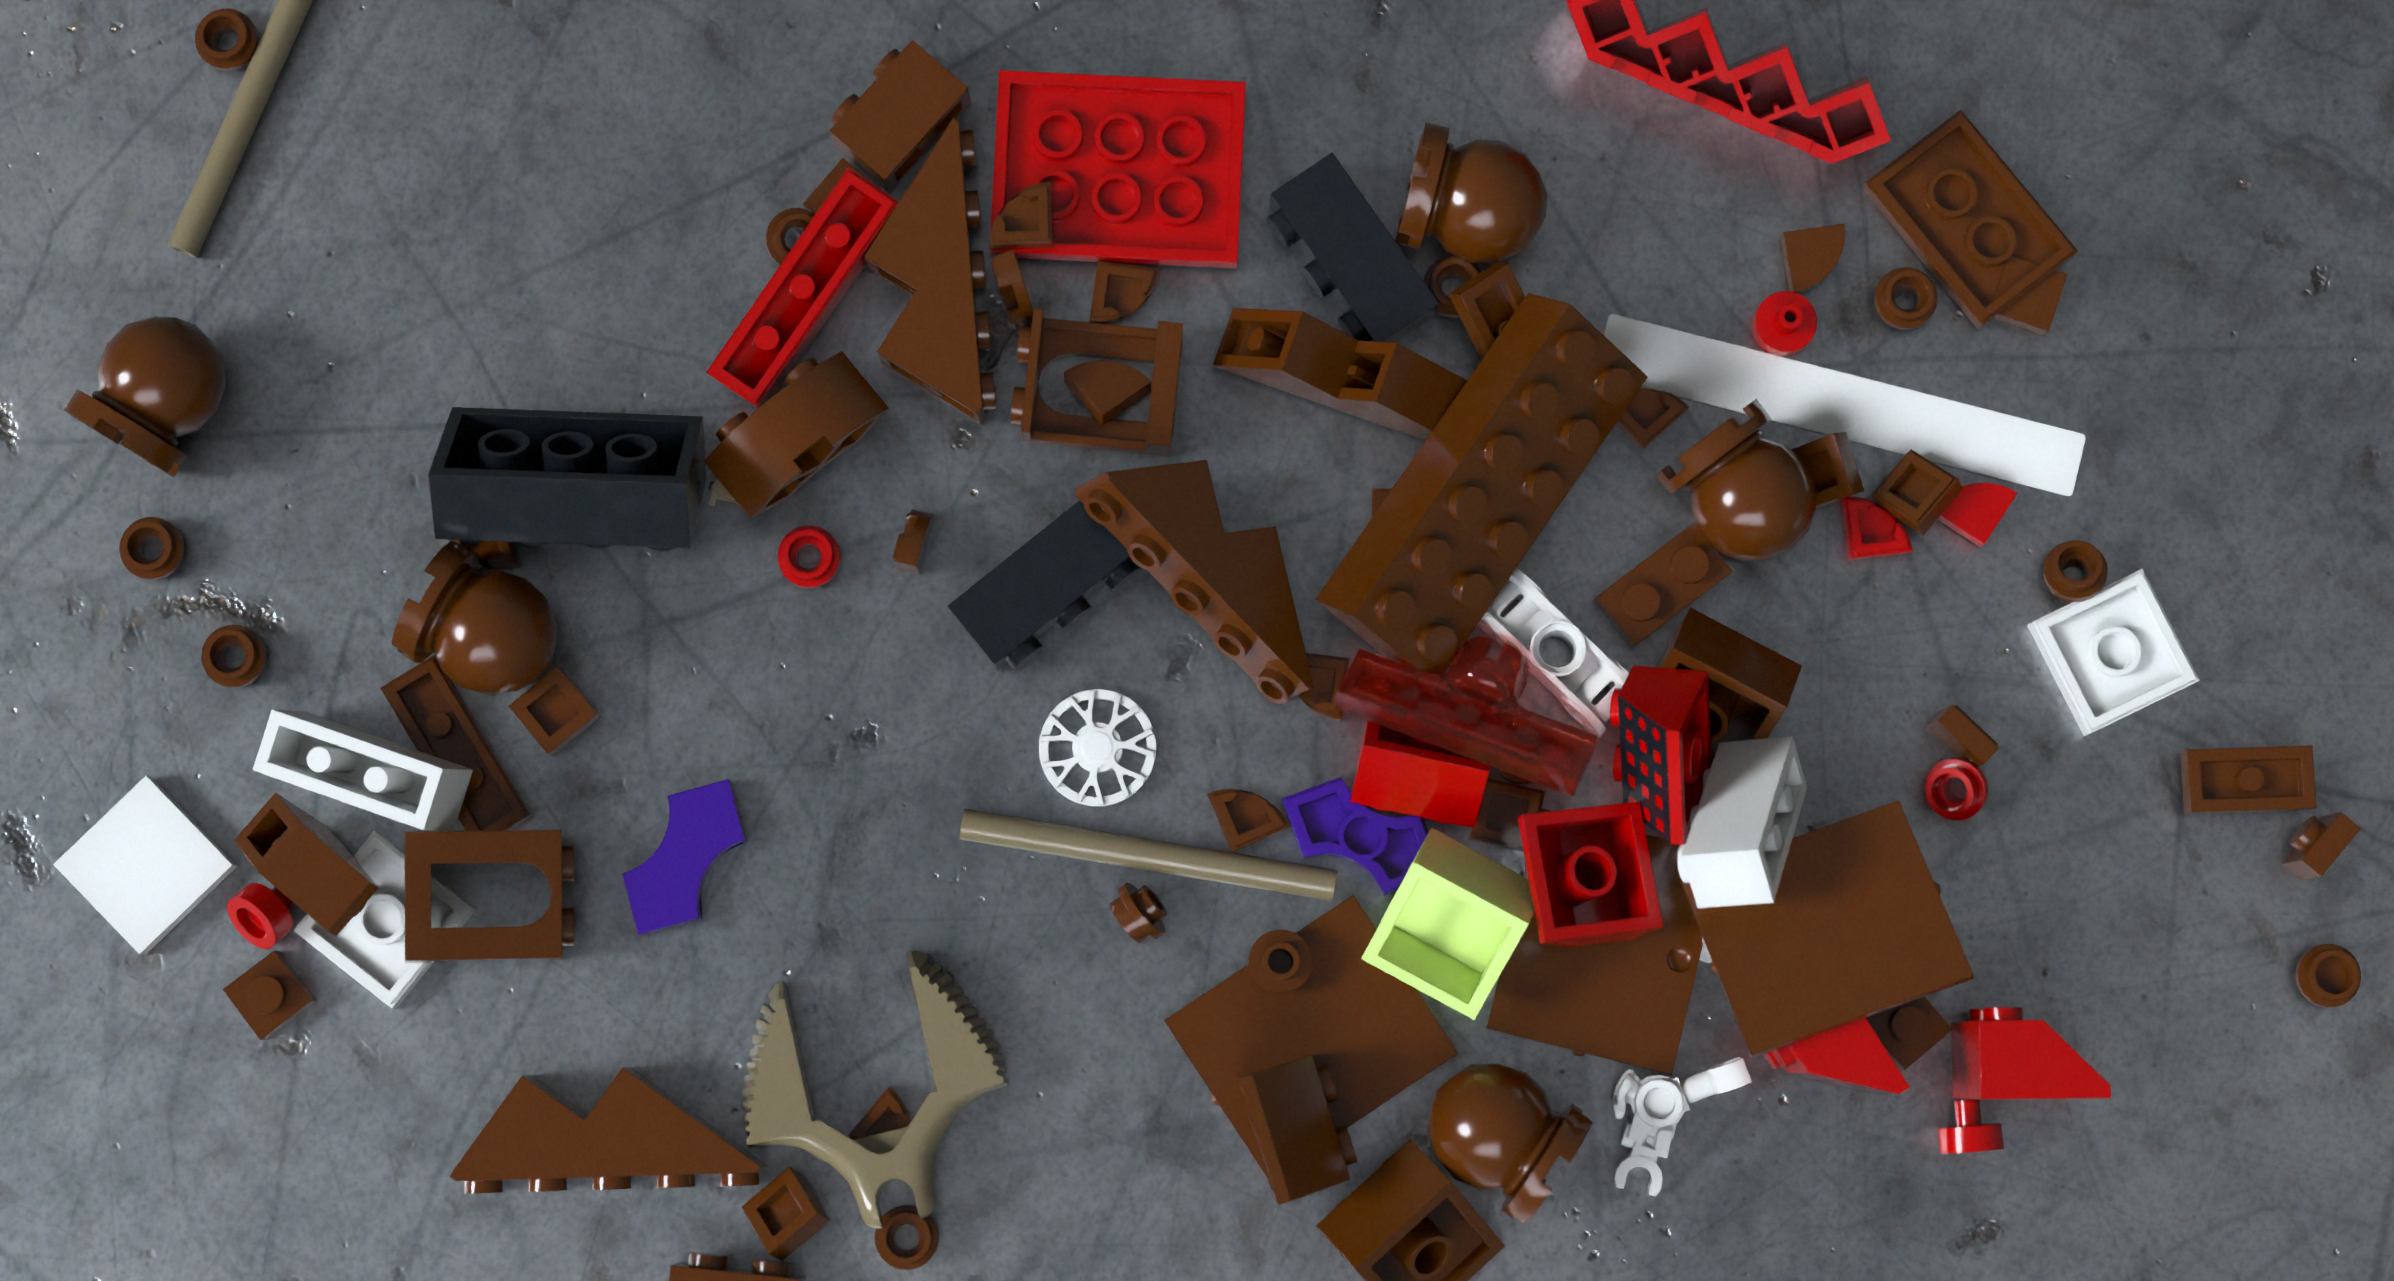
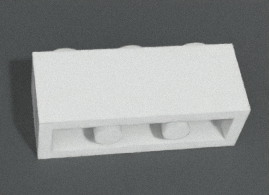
M276 709L271 710L253 767V771L421 830H454L473 772L472 769L305 711Z
M1793 736L1719 743L1711 768L1706 769L1703 774V793L1699 805L1693 806L1691 810V829L1686 844H1681L1678 849L1680 877L1684 883L1691 884L1698 908L1774 903L1807 791V784Z

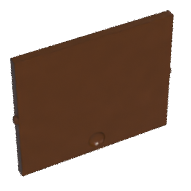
M1899 800L1792 838L1774 903L1698 908L1691 884L1684 883L1681 879L1682 887L1712 959L1710 964L1711 971L1718 975L1751 1058L1974 978L1972 969L1940 897L1941 887L1937 882L1933 881Z
M1541 808V812H1549V811H1551V810H1547V809ZM1646 834L1655 886L1657 887L1670 843L1663 838ZM1677 864L1671 884L1683 888ZM1525 866L1523 877L1528 879L1527 867ZM1657 893L1663 923L1662 928L1633 940L1578 947L1540 944L1534 912L1529 925L1498 978L1486 1028L1572 1050L1574 1055L1579 1057L1589 1054L1672 1075L1703 946L1702 934L1690 904Z
M1354 895L1296 932L1307 943L1312 955L1310 975L1304 984L1296 990L1278 994L1263 989L1253 979L1248 964L1164 1020L1211 1091L1212 1103L1222 1108L1265 1175L1266 1171L1237 1080L1238 1077L1312 1055L1316 1067L1324 1064L1328 1065L1335 1086L1338 1101L1327 1104L1334 1128L1345 1125L1348 1128L1458 1054V1051L1416 988L1361 959L1376 928ZM1277 949L1269 955L1268 964L1275 973L1284 974L1292 968L1293 959L1288 951Z

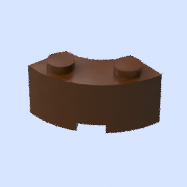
M842 351L820 364L814 357L806 359L787 375L785 381L788 385L761 405L750 416L745 412L739 413L717 431L716 437L721 443L704 460V463L750 519L791 498L820 469L843 452L857 445L889 409Z

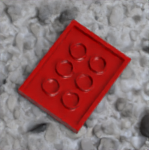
M999 70L990 234L994 220L1011 199L1026 187L1038 183L1051 182L1053 248L991 250L989 246L990 257L1013 250L1016 258L1103 261L1127 264L1237 269L1246 82Z

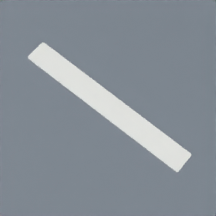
M1611 314L1608 317L1604 336L1648 376L1641 386L1642 388L1669 392L1678 397L1744 414L1746 413L1743 408L1757 399L1772 418L1771 421L1826 435L1846 432L1849 441L1904 455L1912 449L1931 462L2064 496H2071L2073 494L2086 440L2085 435L2082 433L1617 314Z

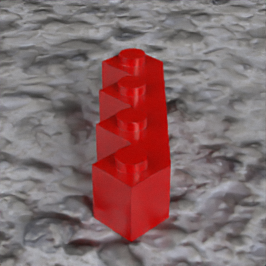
M1566 0L1587 57L1593 62L1643 81L1651 87L1726 117L1730 121L1803 150L1809 155L1830 164L1891 141L1868 77L1808 99L1787 42L1728 65L1707 8L1649 31L1637 0Z

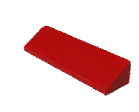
M847 168L706 373L757 409L778 393L785 383L787 375L796 367L866 266L865 254L899 202L850 168Z

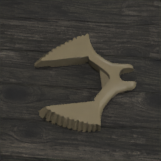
M920 951L907 952L908 964L937 1091L927 1095L908 1127L851 1140L821 1120L815 1121V1113L785 982H780L772 988L767 995L771 1000L770 1004H763L760 1010L764 1016L763 1018H757L755 1028L758 1030V1034H753L752 1044L755 1046L753 1049H750L749 1057L752 1060L747 1062L746 1067L749 1075H745L744 1083L747 1085L742 1091V1096L746 1098V1101L742 1102V1110L746 1111V1114L743 1116L744 1124H748L745 1128L746 1135H750L746 1138L748 1147L755 1148L775 1145L802 1148L831 1165L848 1181L857 1201L863 1222L874 1229L884 1228L879 1197L882 1189L893 1181H903L911 1187L920 1219L927 1217L933 1211L936 1204L933 1187V1158L942 1136L960 1109L987 1092L1010 1085L1008 1078L1003 1076L1007 1071L1005 1066H1001V1062L1004 1061L1002 1053H997L999 1044L997 1040H992L994 1034L991 1029H986V1021L983 1018H978V1010L975 1007H970L971 1001L968 997L962 996L963 991L958 985L953 986V978L948 972L942 974V966L937 962L930 965L928 963L929 956Z

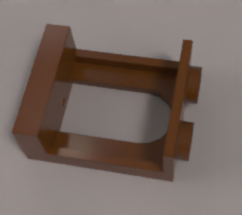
M1033 309L1032 327L1020 326L1017 363L1028 364L1025 388L1014 387L1011 424L1021 425V436L1024 443L1171 457L1183 341V323L1158 321V328L1152 329L1044 318L1043 309ZM1063 356L1153 363L1148 422L1111 419L1104 425H1101L1095 417L1067 415L1056 412L1045 404L1040 395L1039 380L1042 371L1051 361Z
M561 830L405 832V963L463 960H560L562 958V946H574V908H562V883H573L574 881L573 845H562ZM523 863L532 865L543 872L549 881L550 906L543 917L533 924L524 926L431 928V864Z

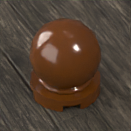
M1425 122L1407 187L1409 193L1403 216H1400L1395 237L1396 243L1419 250L1423 236L1430 237L1433 234L1446 252L1469 263H1498L1524 250L1536 237L1546 218L1547 210L1546 189L1540 173L1528 156L1502 141L1474 140L1454 149L1452 143L1447 144L1450 128Z
M154 316L128 323L107 343L97 367L100 391H94L91 397L77 389L64 411L116 444H119L123 436L126 435L120 443L122 446L174 478L187 458V455L174 448L178 445L176 438L198 431L217 412L227 384L222 355L197 325L176 317Z
M1755 399L1743 408L1750 418L1747 422L1740 426L1733 417L1728 419L1678 457L1685 467L1682 471L1676 474L1671 466L1668 465L1655 475L1670 495L1683 485L1685 491H1692L1691 515L1702 537L1721 554L1744 562L1771 560L1792 550L1808 532L1816 511L1815 482L1805 462L1785 444L1762 438L1764 432L1759 428L1772 418L1758 400Z
M450 541L439 550L424 570V572L435 578L426 590L421 602L418 604L408 598L403 606L395 626L392 646L398 648V652L404 654V657L415 663H422L432 653H435L442 671L464 689L491 696L518 691L539 679L551 662L557 645L558 622L545 596L526 578L499 570L478 573L480 564L479 553L454 541Z
M1499 1063L1471 1064L1449 1078L1437 1090L1431 1106L1427 1133L1436 1157L1455 1180L1478 1190L1503 1189V1194L1507 1197L1501 1211L1509 1217H1515L1526 1224L1553 1190L1545 1185V1176L1559 1156L1571 1163L1586 1138L1593 1121L1582 1114L1583 1110L1574 1104L1569 1105L1562 1114L1559 1112L1553 1114L1546 1091L1526 1072Z

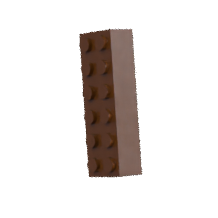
M1528 293L1315 600L1395 666L1437 684L1648 376L1571 304Z

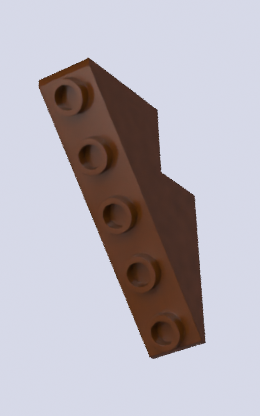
M953 118L864 257L870 271L912 296L877 350L881 363L974 421L982 424L985 419V410L996 409V394L993 372L982 373L980 349L991 348V334L988 311L977 312L975 288H986L983 250H971L970 228L981 227L978 190L967 191L965 168L976 167L973 130H960L959 121Z
M1233 308L1213 366L1423 440L1428 438L1467 382L1466 379L1398 343L1358 341L1303 311Z
M1207 460L1105 472L1074 488L1076 497L1084 504L1087 514L1097 523L1104 525L1127 549L1132 561L1139 567L1147 570L1170 593L1173 603L1181 611L1191 615L1213 638L1217 649L1225 656L1233 659L1255 681L1258 691L1266 699L1277 704H1284L1289 698L1314 689L1276 526L1224 533Z
M622 1067L589 1115L535 1076L522 1075L449 1177L455 1181H464V1193L503 1192V1180L528 1179V1192L567 1190V1178L592 1177V1190L631 1189V1176H656V1188L695 1187V1174H720L721 1186L759 1185V1172L765 1171L768 1165L635 1069Z

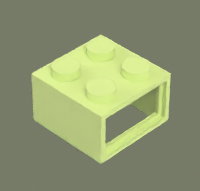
M1431 827L1361 959L1475 1020L1534 914L1529 879Z

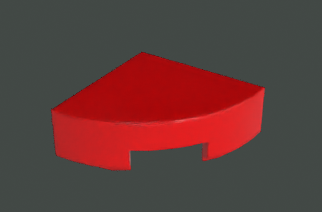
M1993 483L1962 486L1963 490L1937 520L1981 547L1986 543L2018 494L2012 489Z
M1847 497L1839 500L1847 561L1907 555L1913 552L1906 529L1886 510L1865 498Z

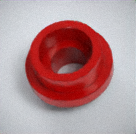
M812 525L801 526L790 531L781 541L777 555L779 568L786 579L802 588H817L828 583L837 573L841 561L840 549L835 538L825 529ZM808 547H815L821 552L819 564L810 569L800 566L798 558L801 551Z
M1952 757L1937 763L1930 770L1925 782V795L1930 807L1937 814L1949 820L1961 821L1975 816L1982 810L1988 798V783L1984 773L1975 763L1965 758ZM1954 777L1964 782L1967 789L1965 798H1959L1953 793L1951 782Z

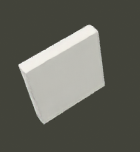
M2143 569L2103 587L2096 596L2089 600L2072 602L2027 624L2083 736L2089 735L2200 681Z
M145 776L53 864L140 955H146L238 867L150 776Z
M373 831L353 856L379 887L366 902L362 911L353 917L337 936L325 930L308 914L294 929V932L391 1009H397L434 961H431V963H405V853L379 832ZM431 874V928L462 927L476 909Z

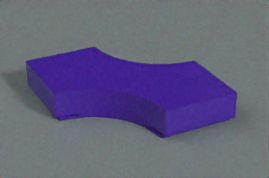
M1341 777L1281 799L1303 859L1318 855H1331L1348 859L1361 866L1374 878L1383 896L1398 890L1429 833L1422 817L1413 815L1399 818L1388 817L1375 813L1361 804L1351 803V792Z
M727 779L667 796L669 802V822L660 846L643 864L631 871L622 873L638 935H645L702 919L701 892L709 870L725 852L747 841L731 780Z

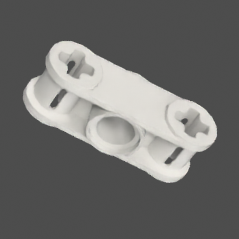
M1516 568L1477 625L1488 637L1512 654L1537 678L1582 727L1592 735L1600 738L1606 732L1604 724L1610 718L1612 693L1615 688H1622L1629 673L1618 662L1604 654L1551 603L1546 594L1527 575ZM1515 600H1519V603L1505 617L1500 616ZM1548 637L1561 638L1570 647L1572 654L1571 662L1563 667L1548 665L1540 656V642ZM1606 686L1610 687V691L1596 705H1593L1592 700Z

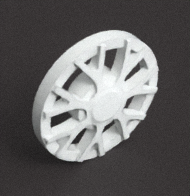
M1103 689L1085 690L1064 699L1047 717L1039 740L1040 762L1049 782L1067 799L1089 807L1112 806L1136 794L1150 777L1157 753L1154 729L1145 712L1130 698L1120 693ZM1094 700L1114 702L1109 724L1093 723ZM1089 701L1088 709L1086 711L1082 710L1081 707L1078 705L1080 703ZM1120 705L1129 710L1121 716L1118 715ZM1072 707L1086 722V725L1076 735L1070 733L1058 721ZM1134 715L1142 725L1144 732L1129 740L1122 741L1115 728ZM1055 726L1061 731V735L1051 736ZM1146 738L1147 749L1136 746V743ZM1050 742H1073L1072 751L1074 757L1066 760L1050 761ZM1123 749L1146 755L1144 765L1139 774L1119 765ZM1077 764L1090 772L1086 783L1079 793L1071 790L1063 783L1069 772ZM1063 766L1064 771L1057 777L1053 767ZM1114 770L1122 790L1112 795L1102 796L1097 775ZM1125 775L1135 778L1127 787L1123 780ZM1093 786L1095 788L1097 797L1085 795L1089 787Z

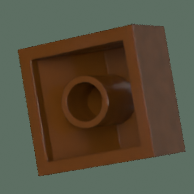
M1690 607L1656 667L1708 671L1712 764L1718 745L1721 742L1765 739L1769 737L1789 704L1802 665Z
M1312 1055L1237 1078L1273 1198L1278 1205L1350 1180L1346 1166L1357 1163V1158L1346 1125L1336 1129L1333 1125L1327 1104L1338 1101V1097L1327 1064L1316 1067Z
M1411 1139L1395 1154L1385 1160L1370 1177L1316 1225L1365 1281H1468L1505 1247L1451 1180Z

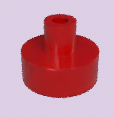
M1781 291L1768 296L1757 308L1752 319V333L1757 344L1767 353L1781 357L1792 356L1802 351L1812 340L1817 330V315L1814 307L1805 297L1791 291Z
M249 883L227 903V912L236 930L247 941L259 948H272L290 933L293 928V921L288 908L294 902L276 887L271 890L259 883Z
M1980 1099L1954 1101L1956 1126L1937 1128L1939 1154L2004 1149L2002 1123L1982 1124Z

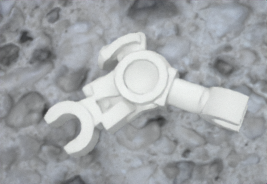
M1736 1057L1727 1060L1706 1071L1679 1080L1677 1076L1670 1078L1660 1074L1646 1076L1641 1080L1634 1071L1630 1069L1625 1070L1615 1086L1612 1108L1616 1119H1622L1625 1114L1626 1103L1631 1106L1633 1115L1630 1123L1627 1122L1620 1143V1145L1629 1147L1631 1150L1628 1156L1621 1159L1614 1169V1185L1617 1188L1624 1189L1628 1172L1632 1168L1643 1167L1650 1175L1647 1194L1656 1197L1663 1184L1662 1171L1657 1165L1658 1156L1668 1158L1670 1143L1674 1139L1676 1125L1684 1115V1112L1690 1110L1689 1104L1751 1083L1752 1080L1744 1059Z

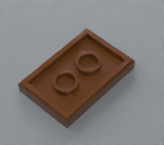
M1959 110L1867 180L1862 187L1863 191L1978 330L2078 253L2074 245L1962 110ZM2011 255L2039 264L2036 269L1993 301L2005 262Z

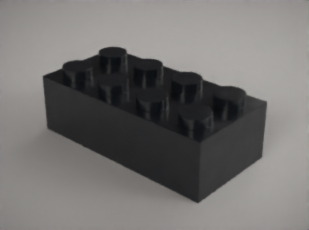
M452 407L428 473L435 539L458 540L468 544L484 541L521 542L529 546H541L548 543L584 544L591 548H606L612 545L641 546L658 551L690 548L706 484L703 416Z

